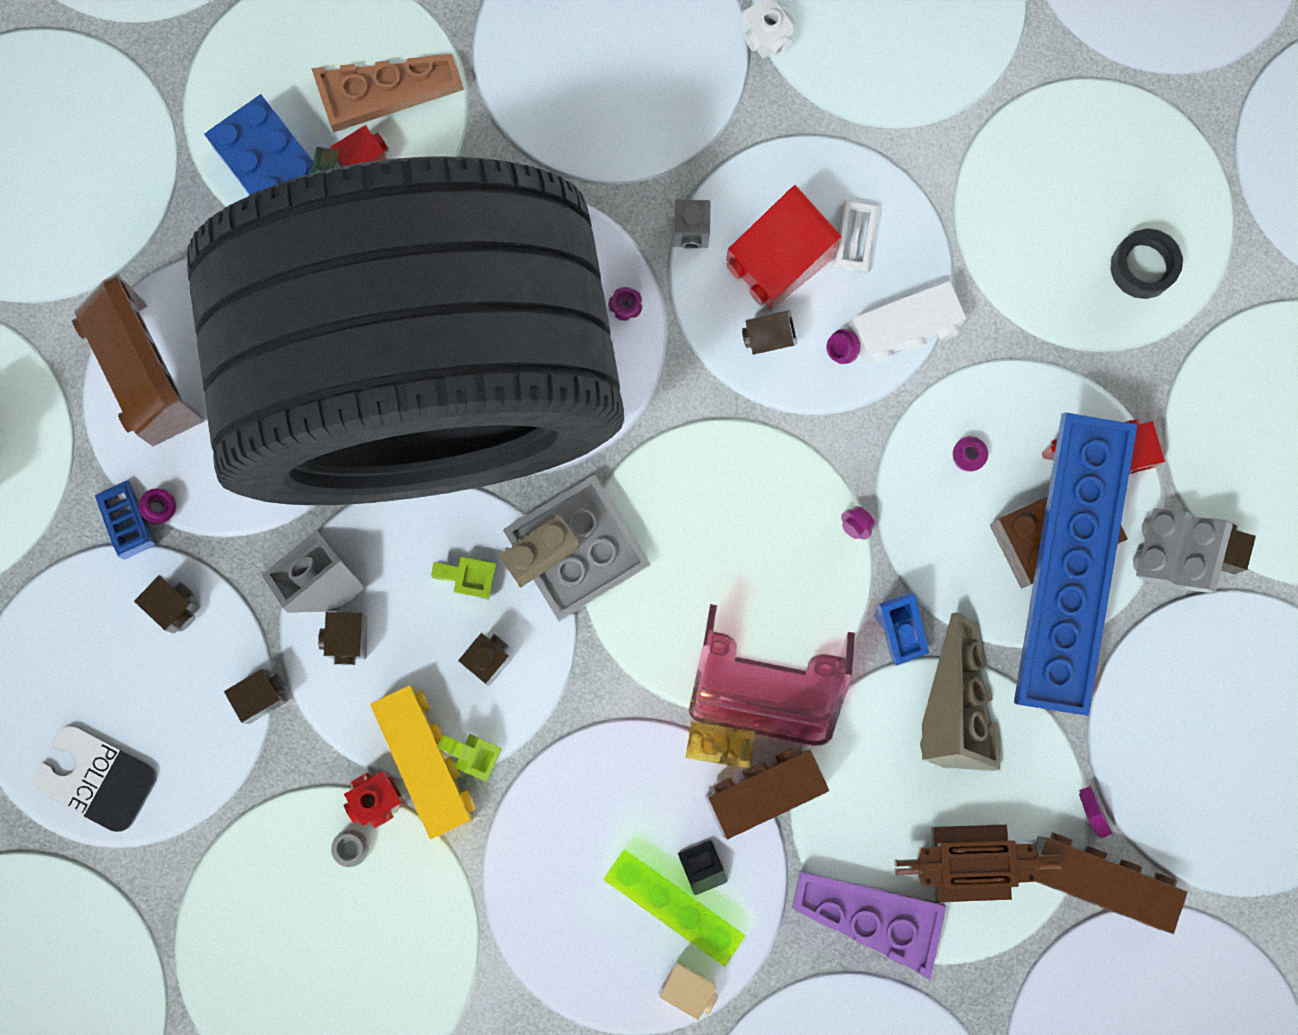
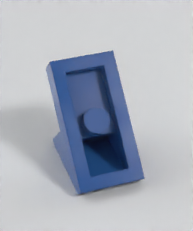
M913 591L878 604L874 616L884 630L890 656L896 666L929 653L916 596Z

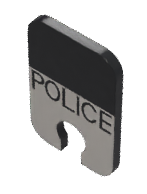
M69 726L61 729L51 746L60 751L67 750L73 753L76 758L75 769L72 773L62 776L55 771L54 767L41 762L33 777V785L36 791L110 831L123 832L129 829L155 785L156 772L154 768L81 728Z

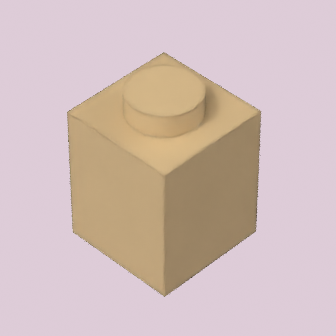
M678 960L674 963L658 993L659 998L698 1021L703 1013L707 1015L711 1013L719 997L715 993L717 985L714 981Z

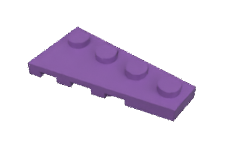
M800 870L792 904L794 910L835 931L854 939V941L886 955L889 959L901 965L903 964L931 980L946 910L944 903Z

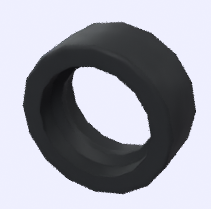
M1145 228L1134 231L1117 246L1111 257L1110 271L1114 282L1122 292L1133 298L1149 299L1161 295L1177 281L1182 272L1183 256L1179 245L1170 235L1161 230ZM1140 245L1149 246L1157 250L1163 257L1166 272L1160 280L1153 283L1143 282L1132 274L1127 264V256L1134 247Z

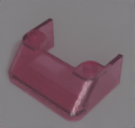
M710 604L690 698V716L695 721L707 725L811 746H820L828 743L832 739L852 677L855 633L847 632L840 657L829 654L816 655L809 660L806 671L735 657L737 651L735 640L727 634L713 631L717 605Z

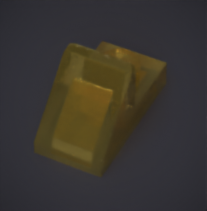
M691 722L685 758L739 769H749L756 732Z

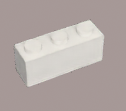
M948 281L853 317L848 329L853 331L859 338V355L863 364L874 361L875 365H881L895 358L894 353L904 349L908 353H912L924 348L928 340L939 337V340L943 341L957 335L959 328L966 320V316L951 282Z

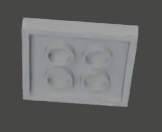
M595 474L503 529L511 545L512 543L518 544V539L524 540V535H530V531H536L537 526L542 527L543 522L548 523L549 518L554 519L555 514H559L579 541L580 548L533 579L559 622L651 566Z

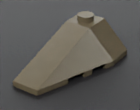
M958 612L951 613L922 722V738L920 741L922 760L943 768L1001 770L998 723H991L987 705L988 701H993L991 689H986L981 670L985 668L986 662L978 622Z

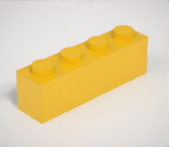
M409 685L370 703L429 839H434L474 820L471 812L475 811L476 807L469 791L465 790L462 792L456 778L460 777L461 773L455 768L456 762L452 756L446 758L444 751L437 748L443 733L438 723L432 725L426 711L431 710L424 691H416L414 686Z

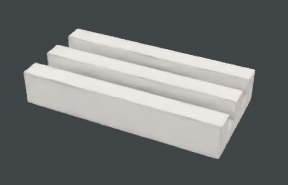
M844 200L838 232L842 239L834 257L833 269L840 270V268H845L846 271L850 272L857 270L861 274L868 273L879 205ZM850 209H853L856 212L849 257L846 260L842 259L849 213ZM863 211L869 212L862 262H857L855 260Z

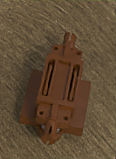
M1007 824L931 827L932 847H919L916 859L894 860V866L896 867L909 866V868H894L896 876L917 874L922 886H935V901L938 903L1012 900L1011 887H1019V883L1037 882L1039 870L1062 869V863H1047V861H1062L1059 853L1038 855L1034 844H1016V841L1008 840Z

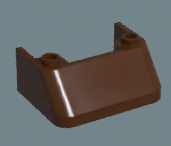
M116 273L104 279L75 309L76 318L72 320V323L78 335L82 339L87 338L122 410V412L118 413V418L127 433L133 431L138 437L154 447L204 422V420L195 409L182 399L139 312L148 307L146 302Z

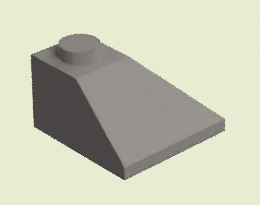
M318 529L262 574L267 585L287 613L338 611L345 604L352 602L365 589L355 573Z

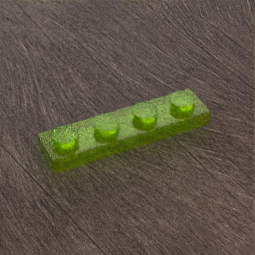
M625 848L603 878L605 882L724 967L746 937L743 932Z

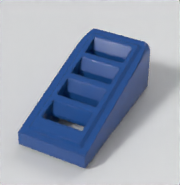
M124 481L95 495L111 543L119 558L126 560L158 545L148 522L139 512V501L130 481ZM122 493L125 494V500L109 507L107 500ZM127 506L130 507L131 511L114 518V512ZM134 518V524L121 530L119 529V524ZM138 530L139 536L126 542L124 541V536Z

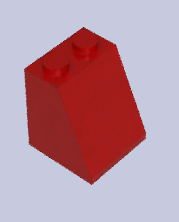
M794 185L728 248L726 266L736 279L742 278L750 286L749 292L759 305L765 304L772 310L834 259L842 236L803 192Z

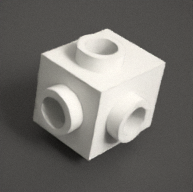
M761 0L742 12L740 28L744 32V40L752 51L757 50L762 59H765L771 54L775 56L781 54L790 46L794 30V20L789 11L785 8L781 9L775 0Z

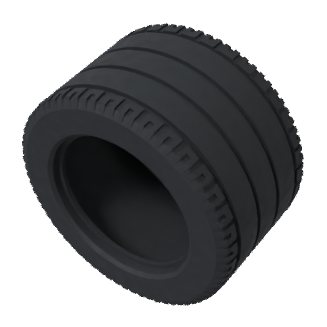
M410 157L357 163L293 178L255 192L228 205L224 210L208 218L205 224L201 225L194 232L193 238H191L190 244H188L187 272L190 282L189 288L195 332L198 338L197 347L203 390L205 392L214 470L221 486L232 493L251 499L288 505H349L405 500L474 489L532 475L586 455L613 438L622 429L624 407L620 394V382L613 342L610 338L611 331L601 284L594 234L591 229V218L583 194L578 191V188L573 183L565 181L561 176L535 168L534 166L474 157Z

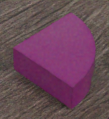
M1089 786L1079 790V797L1087 819L1096 835L1104 838L1113 834L1092 787Z

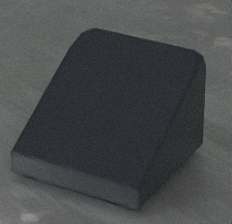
M712 840L677 853L694 895L706 892L728 881Z

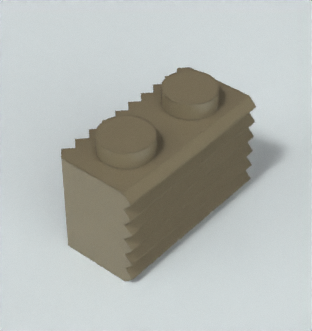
M555 514L554 519L549 518L548 523L543 522L542 527L537 526L536 531H530V535H524V540L518 539V544L512 543L511 548L506 547L505 552L500 551L499 557L521 588L573 553L580 546L579 541L561 515Z

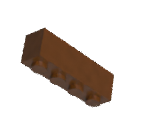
M1051 832L1050 838L1037 837L1035 847L1038 855L1059 853L1062 861H1047V863H1062V869L1039 870L1036 883L1174 935L1188 893L1176 887L1177 880L1159 873H1155L1154 878L1141 874L1142 866L1123 859L1120 860L1119 865L1106 860V852L1090 846H1086L1085 850L1081 851L1071 847L1072 839Z

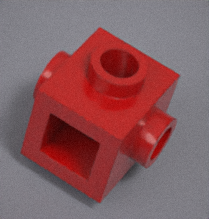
M381 771L371 777L369 772L350 782L349 784L352 789L344 794L348 802L343 804L354 824L359 821L363 827L372 823L376 829L393 819L394 816L391 811L406 802L389 772ZM371 794L375 797L373 807L368 802Z

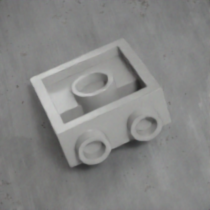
M1153 508L1151 517H1146L1142 524V534L1145 537L1142 551L1138 550L1133 558V568L1137 571L1136 576L1152 585L1215 594L1233 525L1227 520L1195 517L1185 511Z

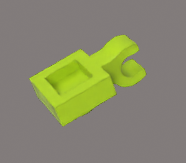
M466 557L460 558L459 567L433 562L431 577L436 580L455 582L453 592L456 594L489 600L497 565L496 563Z
M443 734L437 746L438 749L458 758L455 764L456 769L486 782L502 750L501 747L472 734H469L466 743Z

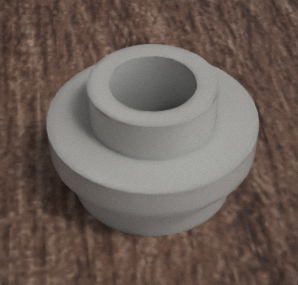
M356 830L340 832L334 838L331 845V853L334 860L343 867H355L361 864L366 859L369 851L366 837ZM348 841L354 842L357 846V851L352 856L346 854L344 850L345 844Z

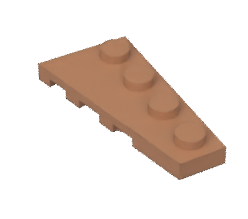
M452 54L408 58L405 63L390 64L389 60L377 61L375 66L356 67L355 64L340 65V69L326 71L323 67L311 68L333 133L464 90Z

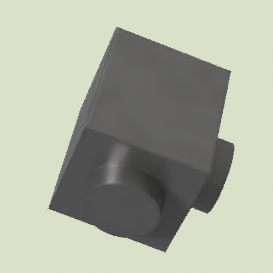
M675 199L673 247L685 249L708 248L711 200Z

